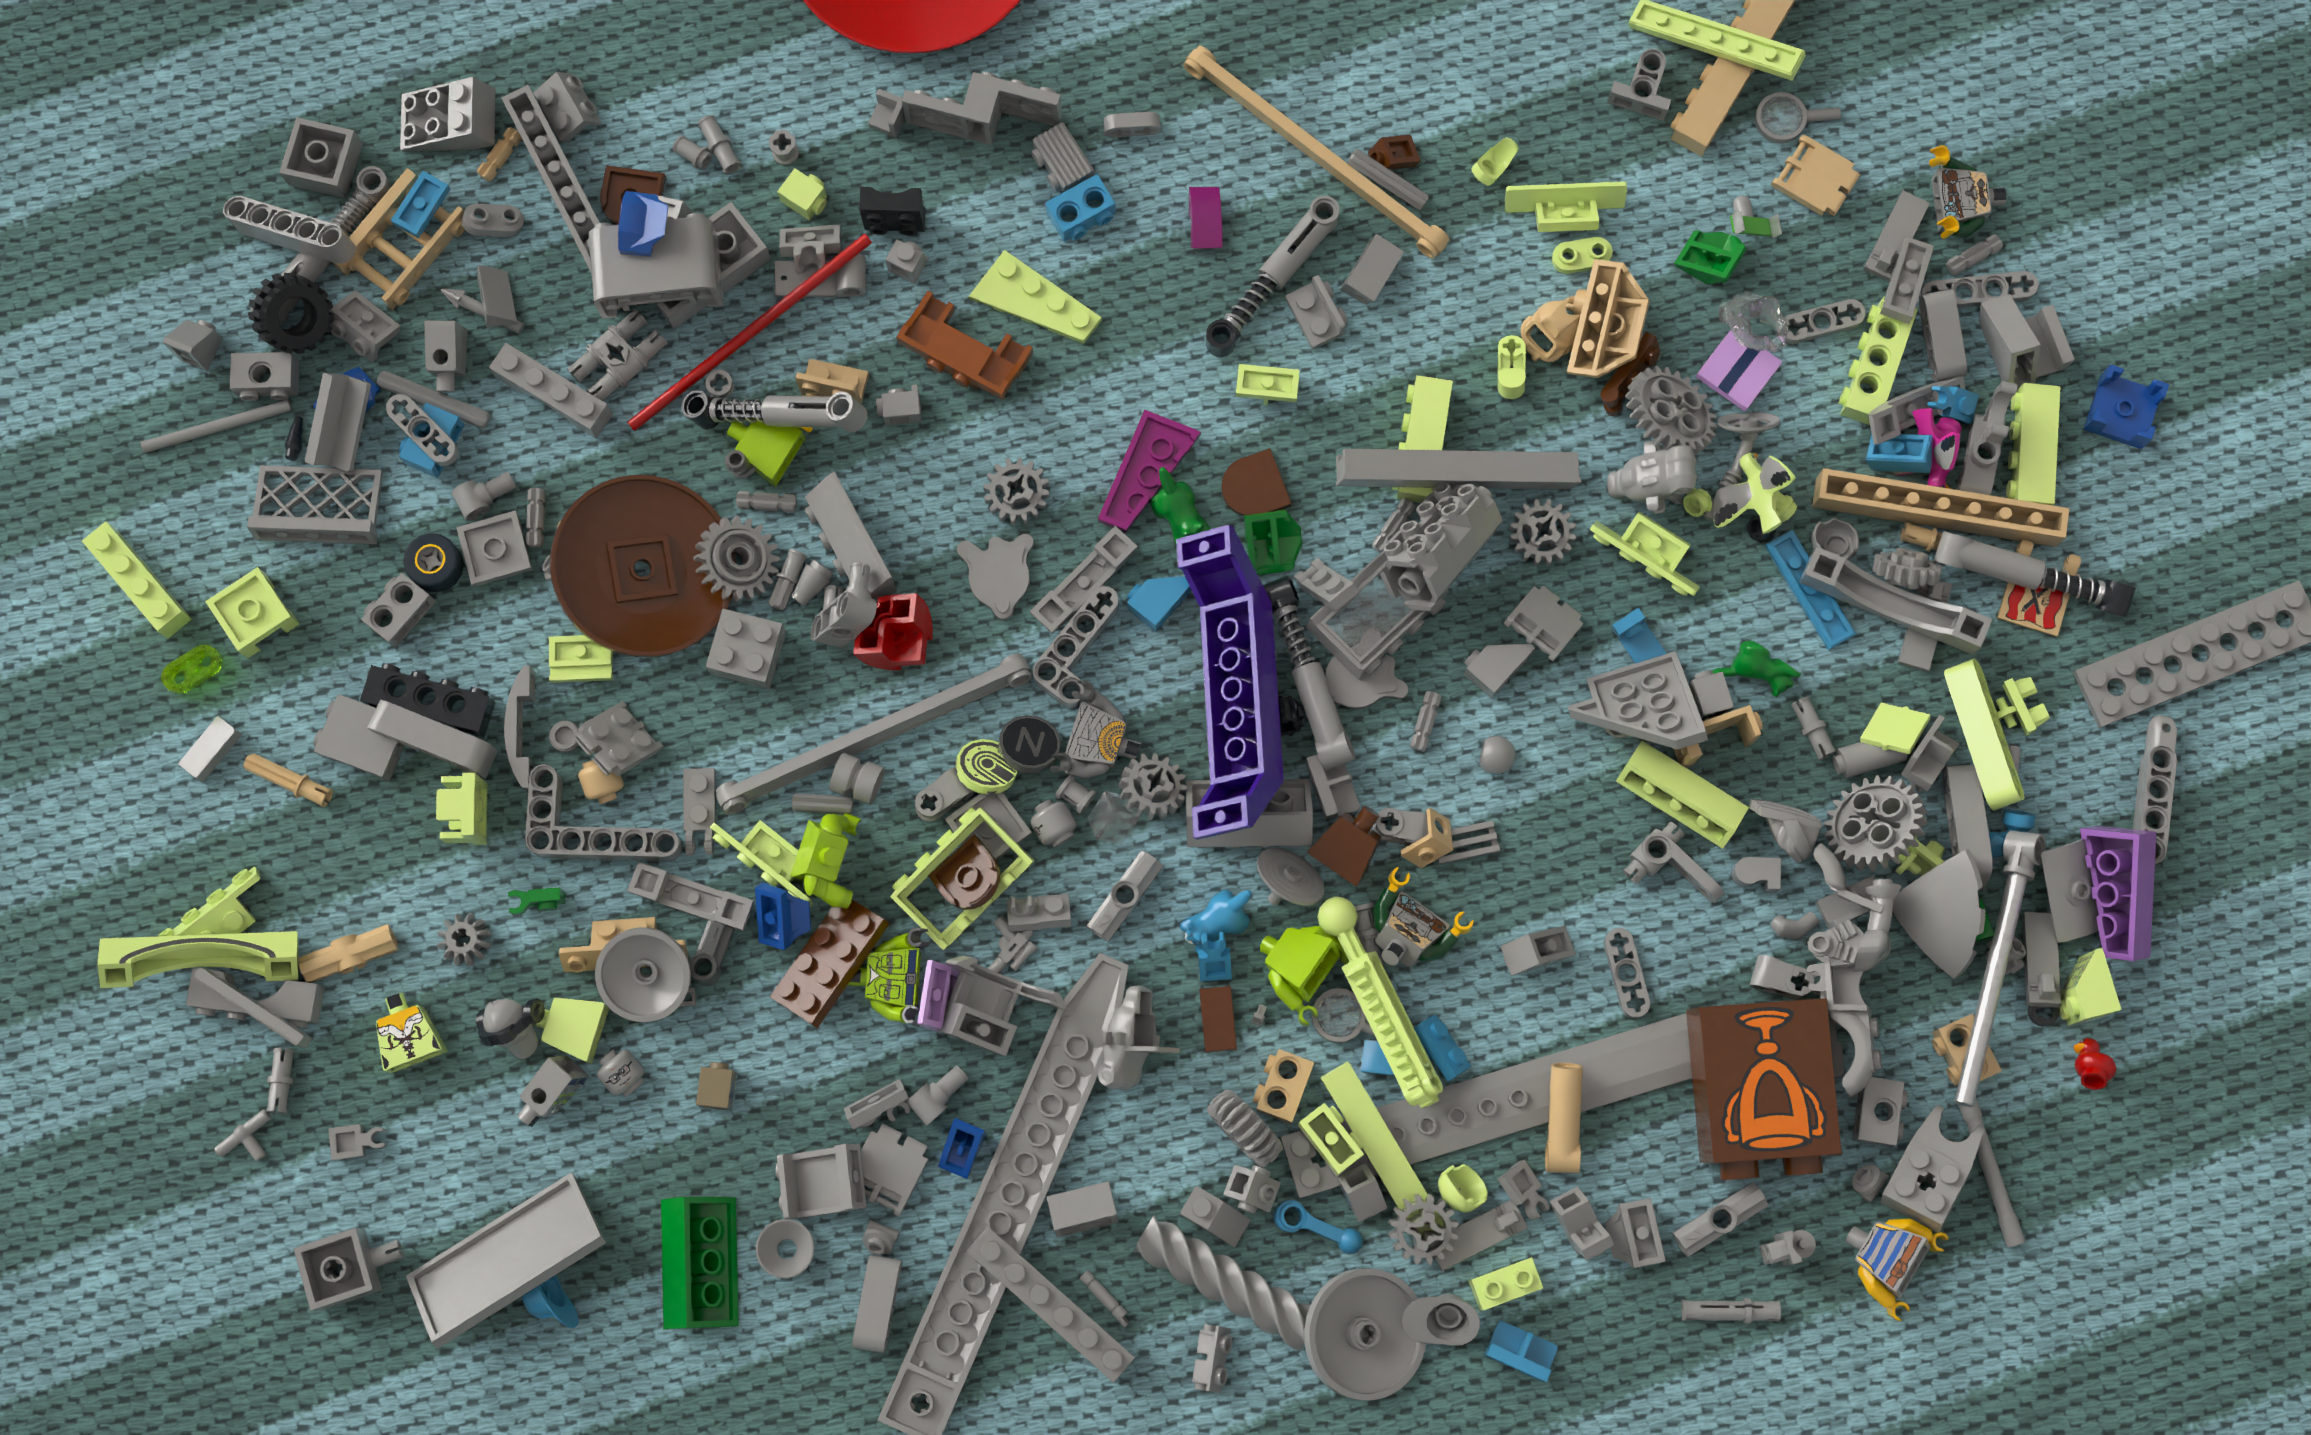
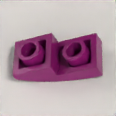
M1189 187L1191 248H1222V213L1219 187Z

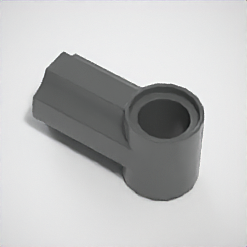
M708 920L696 954L689 962L691 975L698 984L711 986L718 982L721 977V966L735 931L733 928ZM704 963H711L713 966L711 973L707 976H699L698 968Z

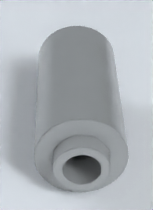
M1858 742L1838 748L1836 756L1832 758L1837 774H1842L1847 779L1907 760V754L1890 749L1882 750V747Z

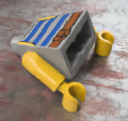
M1910 1218L1889 1219L1885 1223L1877 1221L1870 1233L1854 1226L1846 1238L1847 1244L1859 1250L1855 1261L1859 1266L1858 1276L1867 1292L1879 1304L1887 1308L1888 1315L1897 1321L1902 1320L1895 1314L1896 1307L1901 1305L1908 1312L1910 1308L1908 1304L1895 1300V1296L1901 1299L1928 1250L1931 1252L1944 1251V1249L1937 1247L1936 1238L1948 1240L1947 1234L1943 1232L1932 1233L1930 1228Z

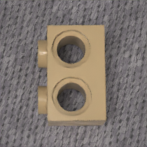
M1973 1013L1932 1032L1934 1036L1932 1045L1936 1053L1940 1057L1944 1056L1949 1065L1946 1071L1954 1085L1959 1084L1974 1021ZM1952 1030L1959 1032L1963 1038V1043L1960 1047L1953 1045L1950 1041ZM1989 1045L1980 1081L2002 1071Z
M1278 1049L1276 1056L1270 1054L1263 1071L1269 1074L1265 1086L1258 1085L1252 1101L1258 1104L1256 1111L1292 1124L1314 1062ZM1283 1063L1293 1064L1297 1071L1295 1077L1292 1079L1281 1077L1278 1071L1279 1066ZM1273 1092H1279L1285 1097L1286 1103L1280 1109H1273L1267 1102V1097Z

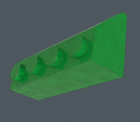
M677 1197L661 1199L663 1330L739 1326L736 1197Z

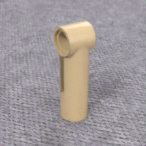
M1551 1064L1548 1141L1545 1148L1546 1172L1579 1173L1581 1148L1579 1137L1583 1066L1579 1064Z

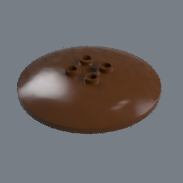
M628 475L605 481L593 487L578 498L568 509L555 532L550 553L551 580L557 600L564 613L573 625L587 638L610 651L622 655L646 658L660 657L682 651L704 638L719 622L722 609L728 608L733 595L731 593L728 598L723 600L721 589L712 594L711 588L713 583L709 582L704 585L701 583L706 577V573H696L695 571L703 565L702 562L693 560V557L702 553L695 548L698 542H705L700 535L704 531L710 532L709 526L714 522L720 526V516L699 494L678 482L662 477ZM732 552L731 558L732 561L736 564L735 552ZM639 561L647 563L650 568V574L645 577L638 576L634 572V564Z

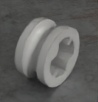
M714 370L708 374L705 385L711 396L725 399L732 394L734 383L728 372ZM718 378H722L724 383L728 381V385H723L722 391H717L715 386L712 388V384H716Z

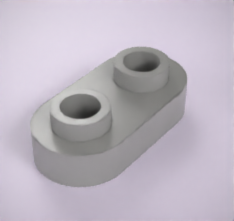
M471 204L465 209L462 217L463 228L475 236L514 237L520 233L524 223L522 212L511 205ZM475 215H481L483 219H479ZM505 216L510 217L513 220H508L505 218Z

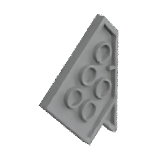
M1676 651L1587 678L1592 699L1567 706L1572 719L1677 750L1708 740L1704 724Z

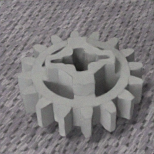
M1018 457L1016 464H1012L1009 458L1006 459V467L1004 468L998 464L994 465L996 474H987V479L991 484L983 485L984 492L990 493L984 497L986 504H992L989 508L990 513L995 514L999 511V520L1003 522L1007 517H1010L1012 525L1016 524L1017 518H1021L1023 523L1027 524V516L1029 515L1037 519L1039 517L1037 508L1045 510L1047 507L1042 499L1050 498V492L1044 489L1049 486L1048 479H1041L1044 475L1042 468L1034 471V462L1030 461L1025 466L1020 457ZM1018 473L1017 475L1007 477L1010 474ZM1031 479L1037 486V494L1028 487ZM1021 486L1022 494L1017 492L1015 496H1012L1011 488L1016 490ZM997 489L1005 495L1002 504L996 496ZM1023 505H1026V506H1027V507H1025V508H1023V509H1017V510H1015L1016 507H1020V506H1023Z
M1535 499L1533 508H1530L1525 503L1522 506L1523 514L1519 512L1514 514L1513 519L1517 523H1511L1509 526V530L1515 532L1510 536L1509 542H1517V546L1514 549L1515 554L1521 551L1525 553L1522 561L1526 562L1531 557L1534 559V566H1538L1540 560H1544L1548 567L1552 563V558L1561 562L1563 559L1562 552L1570 553L1572 547L1568 543H1574L1576 535L1569 532L1575 530L1576 523L1567 522L1571 517V513L1562 514L1560 512L1562 504L1553 508L1551 507V500L1547 499L1545 505L1541 506L1539 500ZM1535 515H1547L1540 518L1535 517ZM1556 522L1561 526L1562 534L1557 531ZM1549 524L1547 534L1536 541L1538 531H1541L1542 528ZM1522 529H1524V532H1526L1529 536L1528 544L1524 540ZM1546 547L1552 549L1549 551H1538V549Z
M1896 548V552L1890 551V553L1880 552V554H1875L1872 571L1877 572V576H1885V579L1891 585L1918 589L1919 585L1925 586V584L1933 586L1935 583H1939L1942 565H1938L1937 561H1929L1930 558L1923 552Z
M1154 753L1152 759L1148 760L1145 754H1141L1139 761L1132 759L1128 767L1124 768L1121 774L1122 778L1118 784V787L1123 789L1120 798L1129 799L1126 806L1127 809L1133 807L1138 809L1136 816L1140 817L1145 812L1147 813L1148 820H1152L1155 814H1158L1159 818L1163 820L1167 812L1174 815L1178 806L1181 807L1187 791V786L1183 785L1186 777L1184 774L1177 775L1176 772L1179 765L1176 764L1170 767L1168 765V757L1163 761H1159L1158 755ZM1156 781L1155 788H1153L1152 792H1149L1150 787Z
M1418 1193L1415 1194L1414 1202L1412 1203L1406 1198L1402 1199L1405 1207L1403 1209L1394 1207L1393 1210L1398 1217L1388 1221L1390 1225L1395 1227V1230L1388 1232L1389 1237L1398 1239L1392 1245L1397 1251L1404 1248L1401 1256L1407 1260L1413 1255V1262L1418 1265L1422 1258H1425L1426 1262L1431 1265L1433 1262L1432 1256L1435 1255L1441 1260L1445 1259L1442 1251L1444 1249L1453 1251L1454 1248L1449 1241L1459 1237L1457 1233L1452 1231V1228L1459 1226L1458 1221L1449 1219L1455 1213L1450 1207L1443 1210L1446 1202L1440 1198L1434 1203V1196L1429 1193L1425 1200H1422ZM1419 1209L1418 1214L1414 1215L1411 1218H1407L1408 1215H1410L1413 1211ZM1434 1211L1440 1214L1444 1226L1435 1223ZM1426 1222L1432 1230L1424 1231L1421 1236L1415 1228L1423 1227ZM1403 1232L1412 1235V1247L1406 1243ZM1440 1240L1435 1246L1428 1249L1431 1243Z

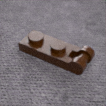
M1645 332L1640 340L1636 359L1620 366L1602 389L1601 399L1609 416H1617L1622 412V402L1626 398L1625 395L1630 391L1627 387L1640 372H1644L1646 368L1652 367L1657 362L1660 356V348L1656 336Z

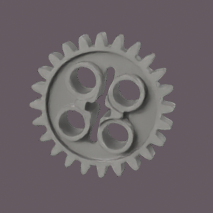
M1655 366L1653 370L1646 368L1644 372H1640L1632 380V383L1627 387L1630 391L1625 395L1630 400L1626 407L1634 410L1630 414V418L1638 419L1639 421L1635 427L1637 429L1643 428L1646 431L1643 436L1644 438L1650 436L1654 438V446L1661 443L1663 444V450H1668L1673 446H1690L1693 449L1694 455H1697L1716 436L1713 431L1718 426L1713 421L1717 416L1709 412L1713 405L1705 403L1704 400L1707 398V395L1699 394L1697 392L1699 386L1695 385L1692 387L1689 384V377L1682 380L1679 371L1671 375L1668 367L1663 371L1658 366Z
M1876 775L1874 783L1870 784L1867 778H1864L1863 786L1858 787L1855 783H1852L1853 791L1850 794L1842 790L1841 794L1844 799L1842 801H1832L1837 809L1827 811L1831 820L1824 822L1828 830L1824 833V836L1829 841L1828 846L1840 862L1844 860L1848 867H1852L1855 864L1858 870L1862 871L1867 864L1870 870L1874 872L1877 864L1881 863L1883 868L1887 869L1888 861L1891 859L1896 864L1900 863L1898 856L1901 853L1909 857L1910 852L1907 848L1909 846L1918 847L1919 844L1915 837L1925 835L1920 826L1927 825L1928 823L1923 816L1927 813V810L1923 806V801L1919 794L1915 792L1911 785L1906 786L1902 779L1895 783L1892 776H1888L1883 783L1880 776Z

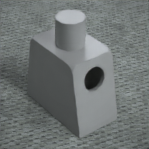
M424 321L426 371L436 376V392L454 393L455 376H465L468 329L456 321ZM448 357L447 362L443 364L444 359Z

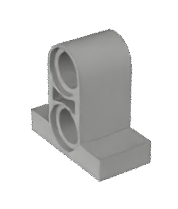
M1658 49L1644 51L1638 61L1631 85L1628 86L1614 81L1607 103L1664 121L1671 99L1656 95L1666 66L1665 55ZM1648 63L1653 64L1657 70H1648L1644 65ZM1643 90L1648 94V97H1640L1635 91Z

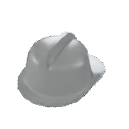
M1442 1294L1437 1297L1419 1298L1411 1302L1404 1310L1402 1326L1406 1334L1418 1342L1463 1345L1471 1342L1477 1336L1480 1328V1318L1475 1308L1460 1296Z

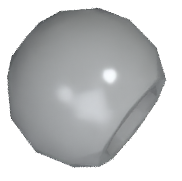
M1490 736L1485 739L1479 762L1481 768L1492 775L1503 774L1510 770L1516 760V751L1513 744L1502 736Z

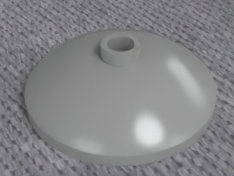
M639 927L617 934L604 946L597 959L595 981L602 1000L617 1015L631 1021L652 1022L670 1015L684 1001L691 983V968L685 951L675 939L657 929ZM642 966H650L652 969V974H644L642 971Z

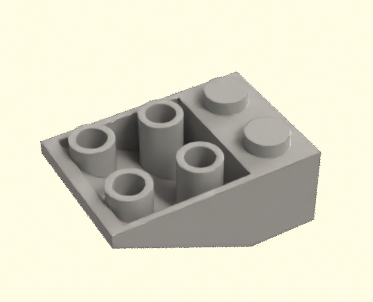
M469 77L402 94L400 150H475L494 145L496 89L474 77Z

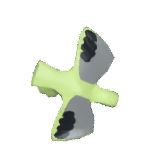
M1756 453L1743 455L1739 462L1748 477V481L1741 484H1730L1716 491L1713 503L1715 527H1724L1747 509H1755L1760 516L1763 534L1775 530L1782 522L1788 520L1797 509V504L1793 501L1792 497L1783 495L1779 491L1790 485L1796 479L1795 475L1786 465L1771 455L1765 460L1762 467L1757 462L1758 455Z

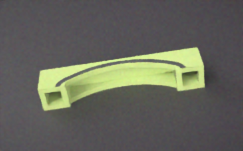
M298 931L100 939L97 963L100 988L133 987L134 982L151 975L193 967L240 969L262 975L266 981L298 980Z

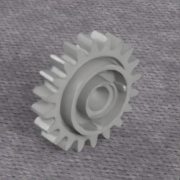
M735 516L730 524L727 517H724L720 520V526L714 522L709 526L710 532L704 531L700 535L705 542H698L695 545V548L702 553L693 557V560L703 564L695 571L696 573H706V577L701 583L704 585L712 582L711 593L713 594L721 589L723 600L728 598L731 593L735 602L741 600L743 594L747 601L754 597V592L757 595L765 592L764 586L769 587L773 583L769 576H774L779 571L771 566L780 560V557L771 555V552L778 546L767 544L772 534L768 533L762 536L760 532L763 525L760 524L753 529L751 527V518H748L741 524L740 517ZM732 552L741 556L742 565H737L732 561Z

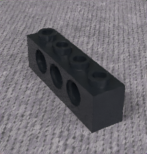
M383 663L382 667L371 665L360 701L364 704L377 708L379 701L384 700L459 731L485 738L496 703L488 696V691L476 687H471L470 691L459 688L458 683L446 679H441L440 683L429 680L430 676L416 671H412L411 675L400 673V668ZM405 684V693L400 697H394V689L398 685ZM435 692L434 702L429 705H423L424 696L427 693ZM458 700H465L464 709L459 713H453L452 707L454 703Z

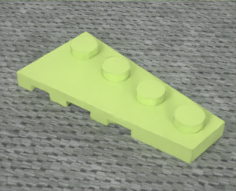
M1006 250L1002 252L968 296L969 300L983 303L997 311L1014 315L1023 321L1045 327L1049 331L1083 344L1102 321L1099 315Z

